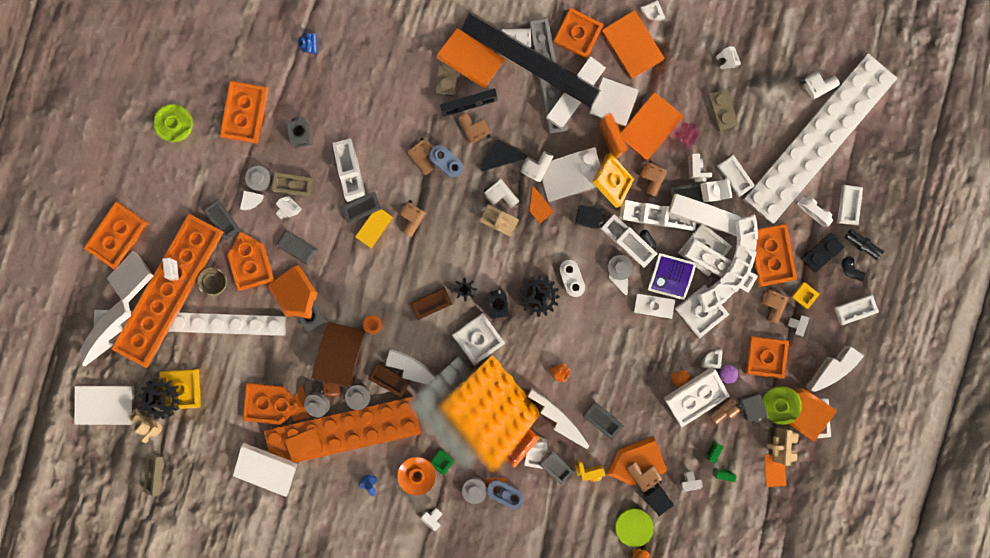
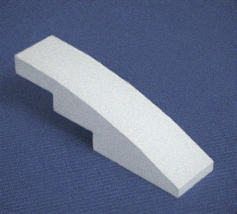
M674 194L668 211L694 223L702 224L736 237L735 220L743 218L678 194Z
M624 200L621 205L620 220L696 231V223L669 213V206L638 203Z
M124 299L112 307L87 336L80 350L83 366L88 365L114 345L113 337L122 331L121 323L131 316L129 303Z
M531 388L527 394L528 397L543 405L540 412L555 421L553 429L588 449L587 441L570 419L547 398Z

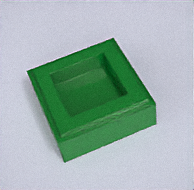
M713 441L705 458L715 464L724 446Z
M440 448L430 462L434 469L444 476L455 459Z
M713 468L712 475L716 479L736 482L737 476L732 471Z

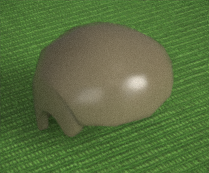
M206 268L197 277V287L207 296H217L223 293L227 287V276L218 268Z

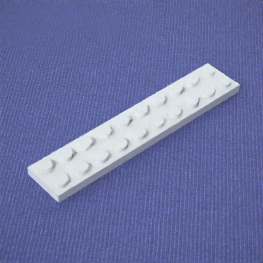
M869 53L865 55L743 200L768 222L774 224L896 81L897 77Z

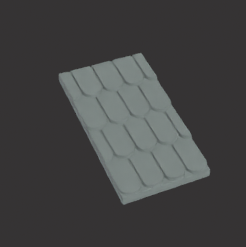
M458 356L409 405L465 469L475 460L478 454L439 408L473 373Z

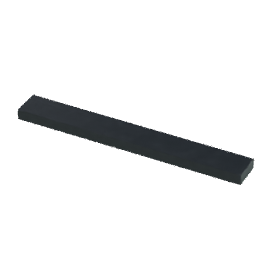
M468 13L461 31L590 108L593 106L601 91L599 88L475 14Z

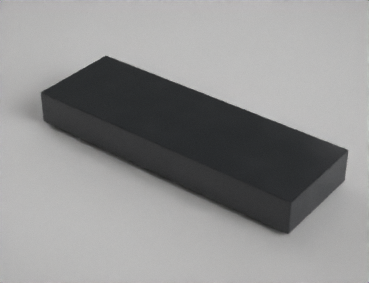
M496 89L440 104L442 114L446 117L497 102Z

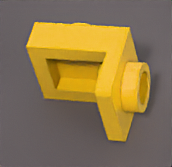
M581 458L577 459L578 465H575L577 476H581L583 481H599L602 479V476H606L602 465L584 469Z

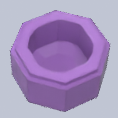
M724 365L718 371L720 379L726 384L734 383L739 377L737 369L732 365Z

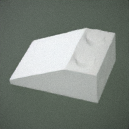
M595 147L550 162L542 178L548 202L597 189L592 182L600 167Z

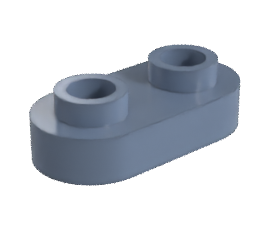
M438 145L430 149L428 154L429 160L445 175L457 177L462 173V162L447 148ZM439 151L442 153L441 159L437 157ZM453 164L457 167L455 171L451 168Z
M493 480L488 484L487 493L491 499L511 509H517L523 504L524 498L520 490L500 480ZM495 486L500 487V491L497 493L493 491ZM516 495L517 500L511 501L510 497Z

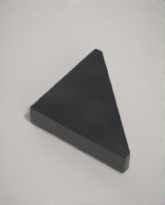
M497 139L480 171L484 172L526 159L528 155Z

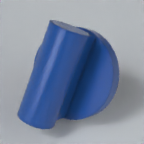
M303 33L299 37L298 45L302 52L317 54V37L315 33Z
M366 475L362 477L358 483L359 488L366 489L370 496L376 495V490L373 486L377 482L376 476Z

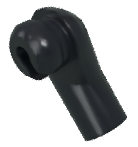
M647 229L642 230L639 234L640 237L656 252L655 240Z
M851 256L844 258L841 265L845 275L863 281L866 273L855 269V259Z

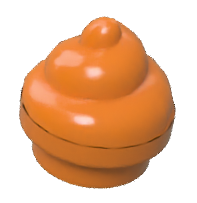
M560 363L550 367V372L555 381L565 382L569 377L570 368L566 364Z
M680 370L670 375L677 388L691 380V375L685 370Z
M633 548L632 558H650V553L647 550Z

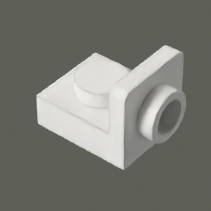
M700 154L688 156L689 179H695V182H706V179L712 177V173H701V170H703V159H700Z
M729 179L700 184L704 203L732 198Z
M539 438L526 454L524 466L541 468L538 462L547 454V439Z

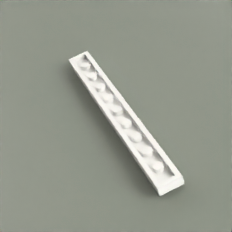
M94 310V326L109 310ZM178 313L168 332L285 336L287 316ZM128 319L121 323L122 329L124 328Z

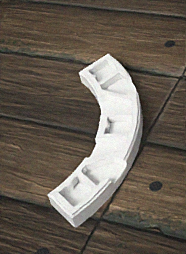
M754 214L735 220L737 244L733 260L725 274L713 286L698 293L703 312L715 309L726 302L734 292L739 290L749 275L756 257L755 251L758 239L757 221Z

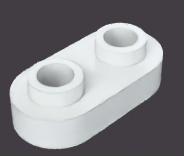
M809 196L807 198L802 197L797 205L815 221L825 227H828L833 222L832 214L828 210L818 207L816 205L817 202Z
M573 260L562 262L559 272L566 292L572 297L581 296L585 291V284L577 263ZM567 266H571L573 268V271L571 273L566 272ZM573 284H578V291H573Z

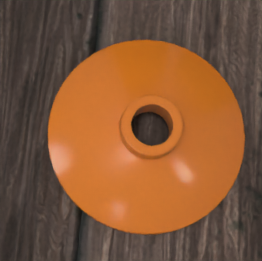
M412 457L404 461L397 475L400 487L406 493L415 496L423 495L430 491L436 480L434 466L422 457ZM420 472L421 477L416 478L414 473Z

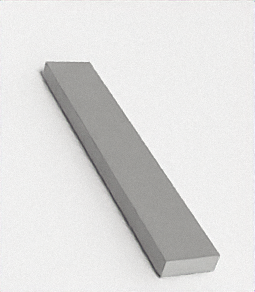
M548 18L529 21L534 50L556 63ZM539 77L547 117L562 96V92ZM547 119L549 135L568 131L567 122L560 129Z

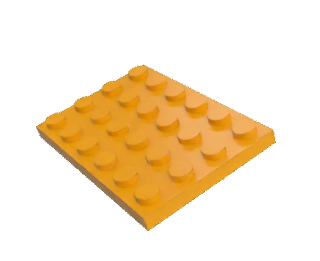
M493 355L439 406L441 411L492 472L500 467L541 414L538 407L526 396L525 391L520 389L513 377L505 371L500 361L495 359Z

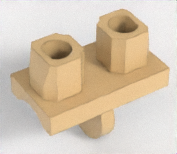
M488 204L479 222L511 237L519 219Z
M136 408L129 415V419L134 422V432L139 434L142 442L147 443L149 437L157 436L162 431V426L160 422L154 420L153 415L147 417V410L142 412Z
M776 428L773 443H767V448L773 449L772 456H774V462L790 466L791 462L797 461V452L791 450L792 443L798 442V433L784 428Z

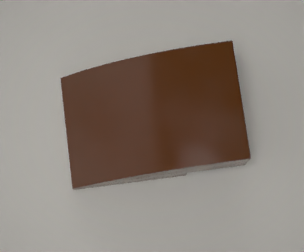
M328 322L311 378L351 387L365 331Z

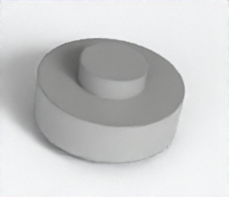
M253 166L247 171L245 181L251 189L264 191L271 185L272 176L268 169L262 166Z
M617 255L610 259L607 270L612 278L624 280L631 275L633 264L628 257Z
M360 384L353 385L345 394L347 405L354 410L365 408L371 400L369 389Z
M312 392L305 398L304 407L311 416L319 418L329 411L330 402L323 393Z
M477 477L466 480L462 488L464 499L472 504L482 502L487 495L485 482Z

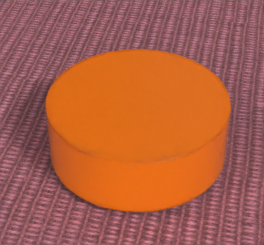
M376 315L367 316L363 321V329L368 334H376L382 329V321Z

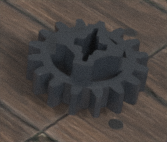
M539 275L538 279L535 280L532 276L530 283L526 280L524 281L526 287H520L523 294H518V297H522L523 300L519 303L526 305L523 309L524 311L530 309L529 315L531 316L534 312H536L537 317H540L541 312L547 316V310L553 312L552 306H558L555 299L560 298V296L556 295L555 292L559 288H553L552 286L555 282L548 283V277L542 280L541 275ZM538 283L545 284L549 289H541ZM532 286L531 296L526 297L527 290ZM535 288H537V290L540 293H544V296L542 297V305L538 299H534V296H536ZM552 295L550 304L546 306L547 297ZM529 303H537L540 309L531 307Z
M166 377L160 380L159 378H154L153 382L151 380L147 381V386L140 388L143 393L138 394V397L142 398L138 405L144 406L141 411L147 410V417L154 415V420L159 419L160 416L162 420L166 419L167 416H173L174 411L180 409L177 404L182 403V400L178 399L182 392L176 391L179 386L173 387V380L166 382ZM158 386H163L166 388V390L161 389V387ZM160 395H164L159 402H156Z

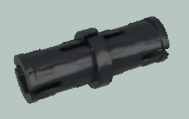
M853 228L847 232L849 235L846 234L844 237L856 245L858 250L866 252L875 260L881 257L879 254L882 255L884 253L883 249L870 242L871 239L863 237Z

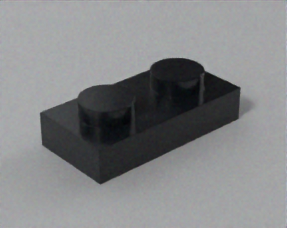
M829 233L801 259L813 273H816L838 254L844 246L833 233Z

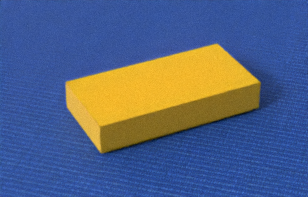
M383 209L372 213L355 237L372 248L394 217Z

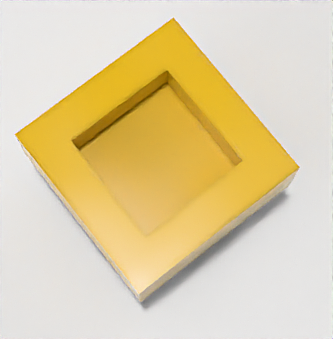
M802 282L791 298L805 309H808L820 294L808 284Z

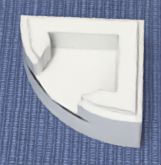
M658 0L639 9L642 15L649 20L660 21L665 19Z
M244 191L240 209L250 210L255 208L262 202L264 195Z
M722 349L712 350L707 353L701 362V367L711 368L713 366V368L721 369Z

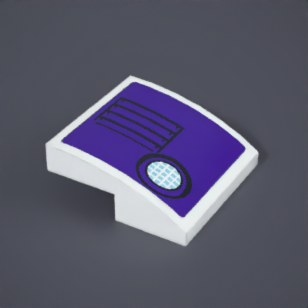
M658 253L647 290L685 300L697 263Z

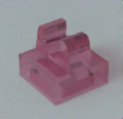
M683 123L681 126L684 132L679 133L676 131L675 135L685 147L690 149L701 133L697 125Z

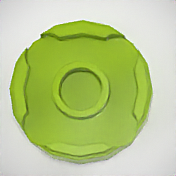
M167 104L161 107L154 116L153 127L156 134L168 142H180L186 139L192 131L193 119L190 113L182 106Z
M787 386L771 388L762 399L768 415L767 418L779 425L792 423L799 417L802 410V401L799 395Z
M632 507L625 509L617 517L615 530L622 543L627 546L638 547L643 546L650 540L653 535L654 526L648 513L640 508Z

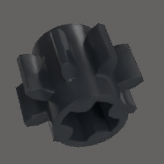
M466 278L463 279V283L456 281L459 285L458 288L453 289V291H458L459 293L456 298L458 299L463 296L464 301H467V296L474 298L472 291L477 290V288H472L471 286L474 281L472 280L470 283H467ZM463 284H467V287L471 289L467 292V295L460 291Z

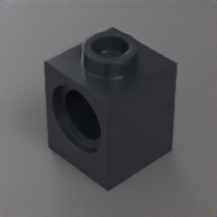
M579 205L575 225L599 229L600 225L603 226L605 215L602 214L603 209Z
M502 290L491 291V295L487 296L490 319L510 316L506 293L502 294ZM497 298L502 299L504 302V306L501 309H495L492 305L493 301Z
M658 483L642 493L658 516L674 506Z

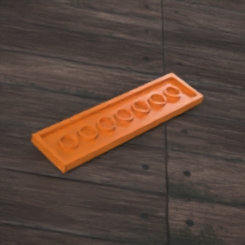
M191 214L187 215L163 258H171L177 261L178 280L171 281L164 277L162 259L111 350L148 368L195 285L197 277L204 269L222 237L223 231Z
M414 396L367 406L361 410H349L264 430L268 452L297 463L422 434L418 414L409 405ZM315 428L322 447L291 459L284 440Z

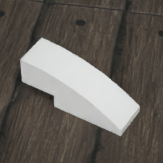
M351 138L332 143L344 197L348 203L366 195Z
M615 214L611 215L603 226L599 228L643 268L657 255L639 235L626 226Z
M844 346L836 358L827 357L805 388L815 392L837 382L847 375L864 355L852 347Z
M389 350L386 366L404 370L402 378L428 385L437 377L416 359L396 350Z

